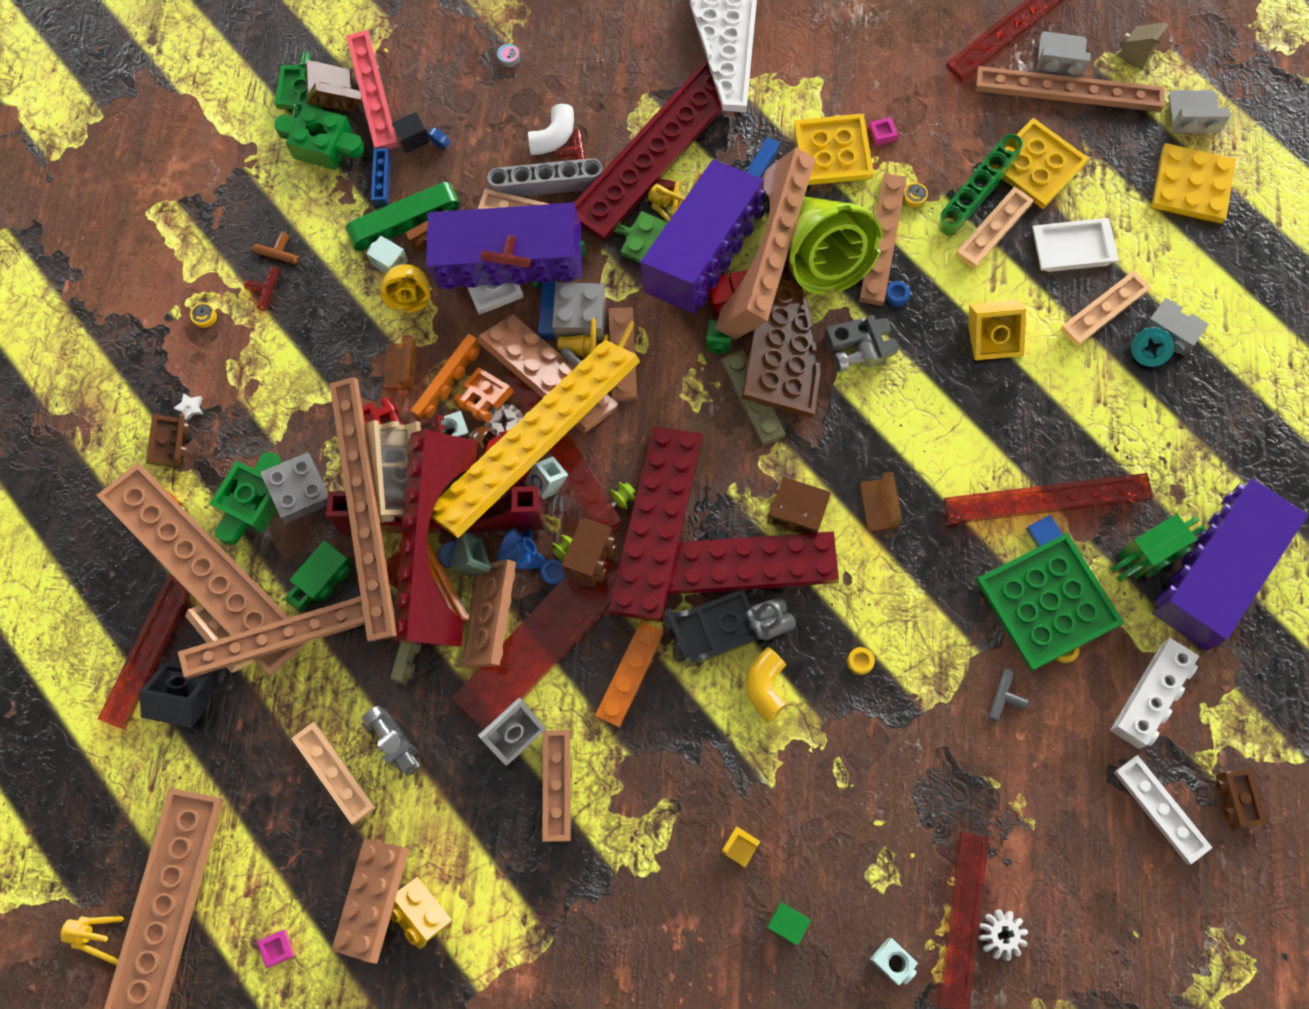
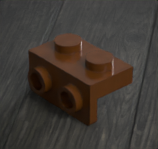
M152 414L145 464L177 468L179 460L184 461L186 446L181 445L182 437H187L189 423L184 422L185 414H180L179 418Z
M1252 768L1232 772L1227 771L1215 775V788L1218 795L1222 798L1224 805L1223 817L1225 822L1229 824L1230 830L1267 824Z

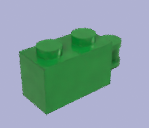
M323 541L290 579L295 587L286 596L285 601L298 612L304 611L313 600L320 605L322 601H326L331 597L334 592L333 588L349 576L353 564L330 544ZM304 592L306 595L300 600L298 596Z

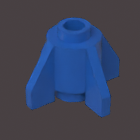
M515 528L505 533L498 550V561L508 559L516 562L515 570L540 568L547 561L539 552L537 553L536 546L532 541L534 531L531 528L522 534Z

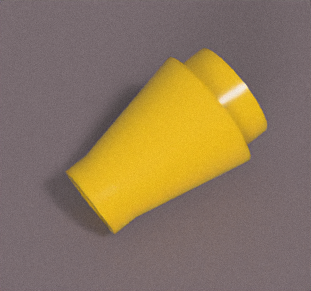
M588 334L560 336L557 343L558 350L561 351L567 347L576 356L586 358L591 353V337Z

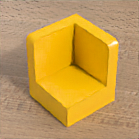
M736 826L721 853L745 868L760 841Z

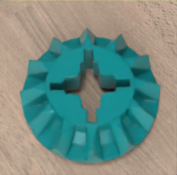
M1159 327L1145 328L1135 336L1131 347L1132 354L1142 365L1149 367L1159 366L1167 362L1172 356L1174 342L1168 331H1164ZM1149 338L1155 344H1160L1157 347L1156 356L1151 349H1145L1149 345Z

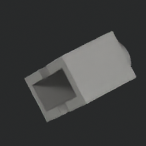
M1165 298L1142 330L1159 327L1164 331H1168L1174 342L1173 351L1186 356L1209 324L1194 314L1190 316L1185 315L1181 312L1183 307Z

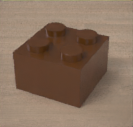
M581 517L562 563L567 580L592 589H596L598 583H603L607 573V569L604 567L608 559L612 560L617 545H614L615 538L613 537L611 527Z

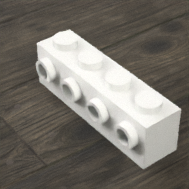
M1171 638L1161 643L1110 731L1138 749L1147 745L1151 746L1159 735V732L1156 731L1160 723H1165L1172 713V710L1169 708L1174 700L1177 701L1184 693L1185 688L1182 685L1186 678L1190 679L1196 672L1198 666L1195 663L1199 655Z

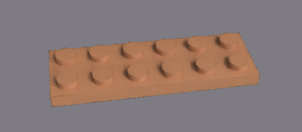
M514 314L483 332L478 337L479 344L542 398L575 369L560 353ZM606 394L574 426L585 434L615 412L619 404Z

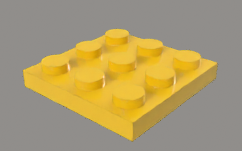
M864 114L794 120L797 148L815 159L808 185L873 179L874 172Z
M1032 118L1017 134L1023 142L1020 156L1002 179L1013 188L1016 187L1034 200L1033 202L1044 209L1087 164L1089 158ZM1005 147L1008 151H1015L1012 147ZM990 165L993 169H1000L998 165Z
M1165 143L1161 151L1151 208L1223 224L1227 217L1236 158Z

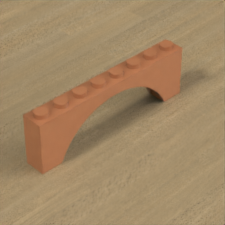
M797 147L763 173L764 190L770 201L766 230L757 254L745 277L730 299L721 308L715 328L734 340L767 322L815 162L813 157Z

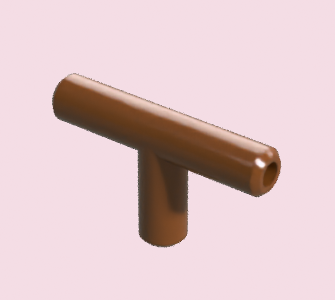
M284 232L280 233L273 248L260 244H254L253 246L254 253L294 265L299 262L297 255L283 252L289 239L288 234Z

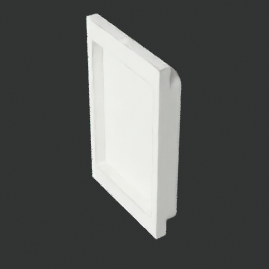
M1109 218L1036 225L1032 227L1041 270L1053 272L1100 267L1119 261Z

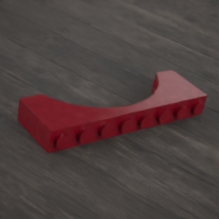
M426 429L411 433L408 442L410 450L409 462L406 467L407 485L404 491L405 507L401 520L403 530L402 541L399 545L398 587L394 599L397 636L393 637V642L438 647H462L464 620L449 608L435 585L428 560L427 535L434 506L445 487L455 477L470 469L476 463L478 441Z
M539 486L511 487L465 532L509 531L512 528H515L517 531H525L530 528L532 530H545V504ZM328 491L326 517L342 535H351L346 492ZM385 500V507L405 506L403 502ZM402 517L395 518L394 522L380 523L381 534L402 533ZM430 518L428 533L449 532Z

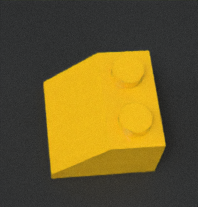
M1019 300L969 304L968 328L975 360L1024 356L1026 308Z

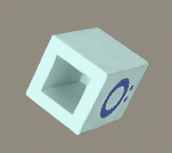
M552 456L535 463L524 483L526 486H539L542 498L545 499L558 493L568 474Z

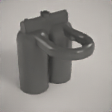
M781 597L752 606L749 611L745 612L751 623L749 627L754 629L759 640H769L793 630L796 626L793 615L786 613L787 605Z

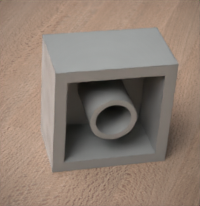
M556 283L553 313L555 340H558L560 336L588 334L591 337V318L596 319V341L604 340L606 307L604 284Z

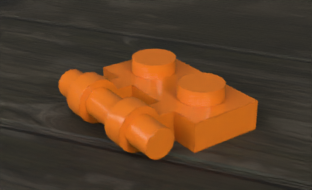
M478 367L462 385L466 392L463 395L456 394L454 402L458 404L461 410L471 412L472 416L477 420L489 422L492 419V414L488 412V409L492 406L498 410L514 391L509 385ZM476 398H479V399H480L479 402H478L477 404H475V403H474L475 399H476Z

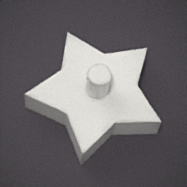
M183 394L182 402L174 407V409L185 414V421L187 422L193 415L203 414L199 407L203 398L201 396L190 398Z

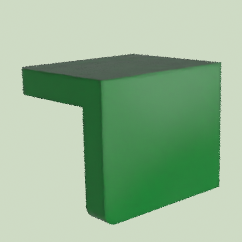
M780 902L766 928L798 946L810 923V919Z

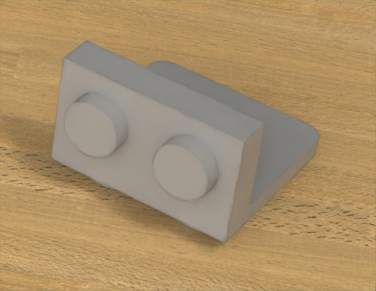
M1042 32L1036 72L1082 78L1091 57V53L1086 52L1087 39L1082 36Z
M1173 90L1168 95L1172 133H1220L1230 118L1229 108H1218L1215 91Z

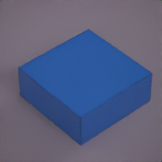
M1051 515L1026 528L1037 548L1063 535Z

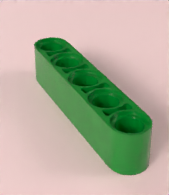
M1005 135L942 210L939 229L943 234H956L1015 164L1020 156L1023 143L1018 135ZM1005 147H1012L1015 151H1008ZM990 165H998L1000 169H993ZM982 182L986 186L978 187L975 183ZM967 200L971 204L968 206L962 205L960 201ZM953 218L956 222L949 224L945 219Z
M439 183L350 221L345 226V231L354 250L364 251L369 249L370 245L376 242L380 236L391 240L426 222L429 212L457 211L460 207V201L450 183Z

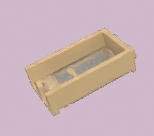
M373 420L365 423L379 521L380 523L394 522L395 518L403 517L404 491L407 485L406 467L409 462L410 451L408 442L411 433L420 431L421 425L417 421L407 425H399L397 421L379 424V421Z

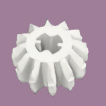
M995 910V918L990 914H986L985 920L989 925L979 924V928L986 931V935H979L978 940L988 941L984 945L983 950L988 952L993 949L992 957L994 959H999L1002 954L1004 960H1011V952L1015 956H1020L1021 951L1017 945L1027 946V942L1020 939L1021 935H1027L1028 931L1026 929L1019 930L1018 928L1023 923V920L1017 918L1013 921V912L1007 911L1003 915L1001 910ZM1007 931L1008 937L1004 938L1003 943V939L998 938V933Z

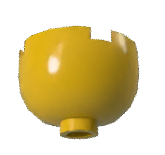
M401 264L394 266L385 274L381 284V298L388 307L396 311L397 308L405 309V313L419 311L427 305L428 298L430 297V284L424 272L418 267Z

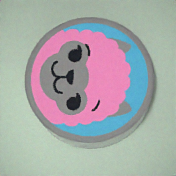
M508 43L499 47L497 56L502 66L514 67L519 63L520 52L516 45Z

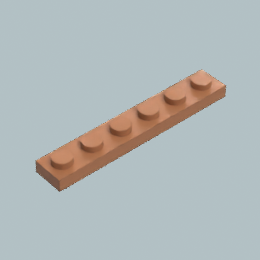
M883 173L875 214L883 230V239H880L878 246L881 253L873 268L863 278L859 302L879 306L884 304L907 177Z

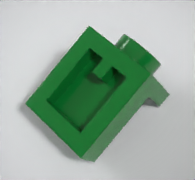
M709 320L706 351H711L714 354L730 353L732 338L715 329L717 321Z

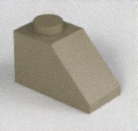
M1164 22L1137 26L1131 35L1126 33L1119 45L1122 49L1118 57L1142 70L1154 54L1169 24Z

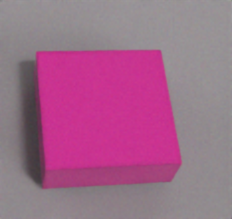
M891 117L869 122L868 129L875 146L897 141L898 134Z
M281 930L257 941L265 968H271L295 957L286 930Z

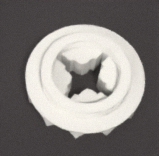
M502 404L498 410L492 407L490 411L492 419L489 422H485L484 425L490 427L497 437L502 434L501 432L513 428L523 418V414L513 404ZM504 414L507 420H511V422H507L506 430H504L501 423H498L502 421Z

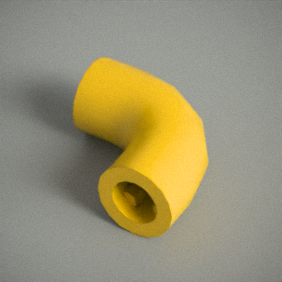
M769 647L757 657L749 669L747 679L749 699L758 713L767 722L774 719L787 704L776 693L773 685L775 677L785 668L786 664Z

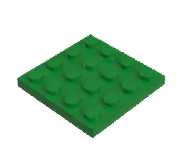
M1068 533L976 579L978 586L1030 672L1125 623Z

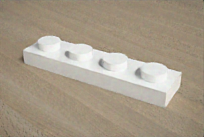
M1138 755L1114 772L1187 865L1194 863L1213 848Z

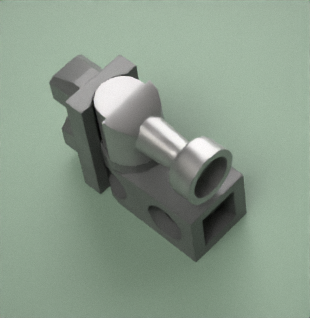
M874 315L868 316L866 319H858L826 327L823 337L830 357L833 356L835 367L839 373L847 371L849 365L862 363L866 367L883 365L887 358L896 355L899 350L895 339L883 340L882 336L890 334L891 331L888 318L876 320ZM856 348V352L846 355L844 352H841L844 350Z
M376 706L361 717L363 720L361 724L366 732L371 735L377 733L379 736L378 747L386 753L383 759L388 765L396 769L398 768L401 774L405 773L407 777L421 768L414 757L419 752L414 745L409 743V740L387 709H381L380 706Z

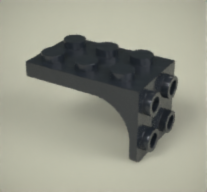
M744 590L736 591L681 612H672L671 608L665 610V617L662 618L663 628L667 638H673L674 640L672 650L677 663L682 662L686 669L759 640L754 629L749 627L751 623L745 612L749 611L751 605Z

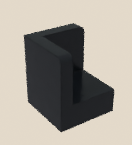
M417 112L392 122V126L405 153L430 143L426 128Z

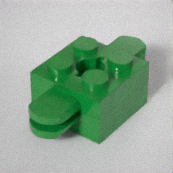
M303 105L298 118L282 114L274 122V128L278 136L287 139L286 145L293 159L336 171L343 155L356 159L364 152L361 138L359 135L353 134L346 116Z
M263 453L254 468L236 461L209 503L218 513L224 515L215 529L216 537L224 544L236 545L247 527L263 534L276 513L277 508L261 475L262 471L283 463L275 453Z
M1175 514L1129 543L1118 553L1122 561L1110 570L1114 574L1127 566L1128 570L1116 578L1119 582H1122L1131 575L1136 580L1143 575L1148 579L1161 571L1165 566H1170L1190 552L1192 549L1189 546L1197 540L1195 537L1205 531L1206 528L1204 525H1201L1190 531L1189 528L1200 521L1199 518L1195 516L1184 523L1180 516Z

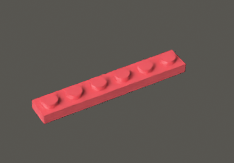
M366 30L347 35L346 38L374 148L392 149L399 147L369 32Z

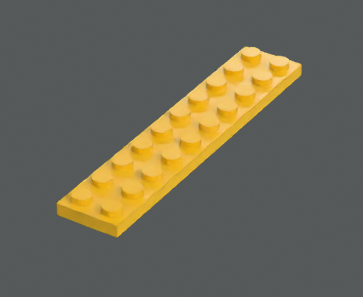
M604 340L438 498L431 519L459 538L640 362L637 355Z

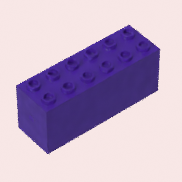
M712 159L640 261L644 293L693 314L697 312L700 306L703 307L711 288L715 289L717 287L721 274L729 269L733 256L741 251L743 241L746 237L751 236L755 223L764 216L765 207L763 206V201L766 195L764 179Z
M573 202L429 212L426 266L438 287L443 289H453L460 286L476 288L479 285L501 286L507 283L523 285L527 282L549 283L554 280L571 282L575 279H582L581 224L575 204Z
M1253 478L1244 485L1239 483L1232 492L1229 491L1220 503L1223 507L1219 512L1216 511L1207 522L1210 525L1209 528L1196 538L1197 540L1194 544L1197 546L1182 559L1181 564L1184 566L1179 572L1175 571L1167 582L1170 586L1165 592L1162 591L1153 603L1156 605L1152 612L1154 616L1206 651L1229 638L1309 515Z

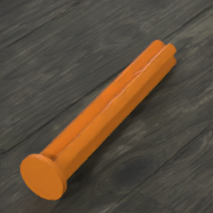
M427 538L429 566L435 585L449 608L463 619L465 624L469 621V616Z

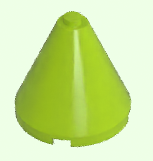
M804 197L789 247V266L792 275L802 288L815 294H825L826 290L832 289L840 292L850 288L869 273L879 258L881 251L878 249L880 239H883L881 224L863 206Z

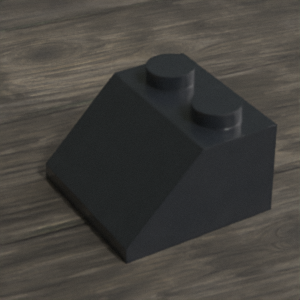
M164 662L139 691L141 718L192 728L204 713L215 672L212 671L186 679L181 665Z

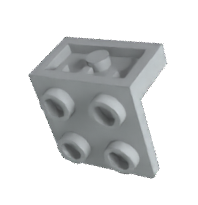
M309 453L302 454L261 472L262 478L284 524L327 506L328 492Z

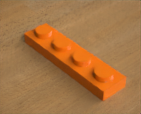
M470 334L465 337L410 411L416 421L425 420L435 414L437 405L441 400H445L448 397L452 385L456 380L459 381L463 377L465 368L470 361L473 362L477 358L480 347L475 337Z
M640 621L595 714L596 718L620 728L665 631Z

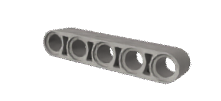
M590 158L494 168L488 173L487 179L490 190L524 197L585 191L603 172V168L599 160Z

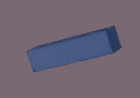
M767 137L746 172L762 178L764 171L771 166L778 154L780 142Z
M388 148L374 149L371 201L374 207L389 205L391 155Z
M558 280L542 283L538 334L543 340H555L553 313L555 285L558 283Z

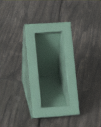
M466 532L459 538H456L449 568L469 576L489 573L491 566L482 538Z

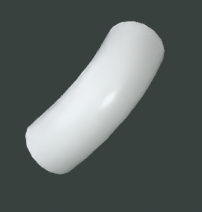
M558 104L551 108L550 126L545 130L528 132L531 155L553 152L566 144L572 134L574 125V111L570 105Z

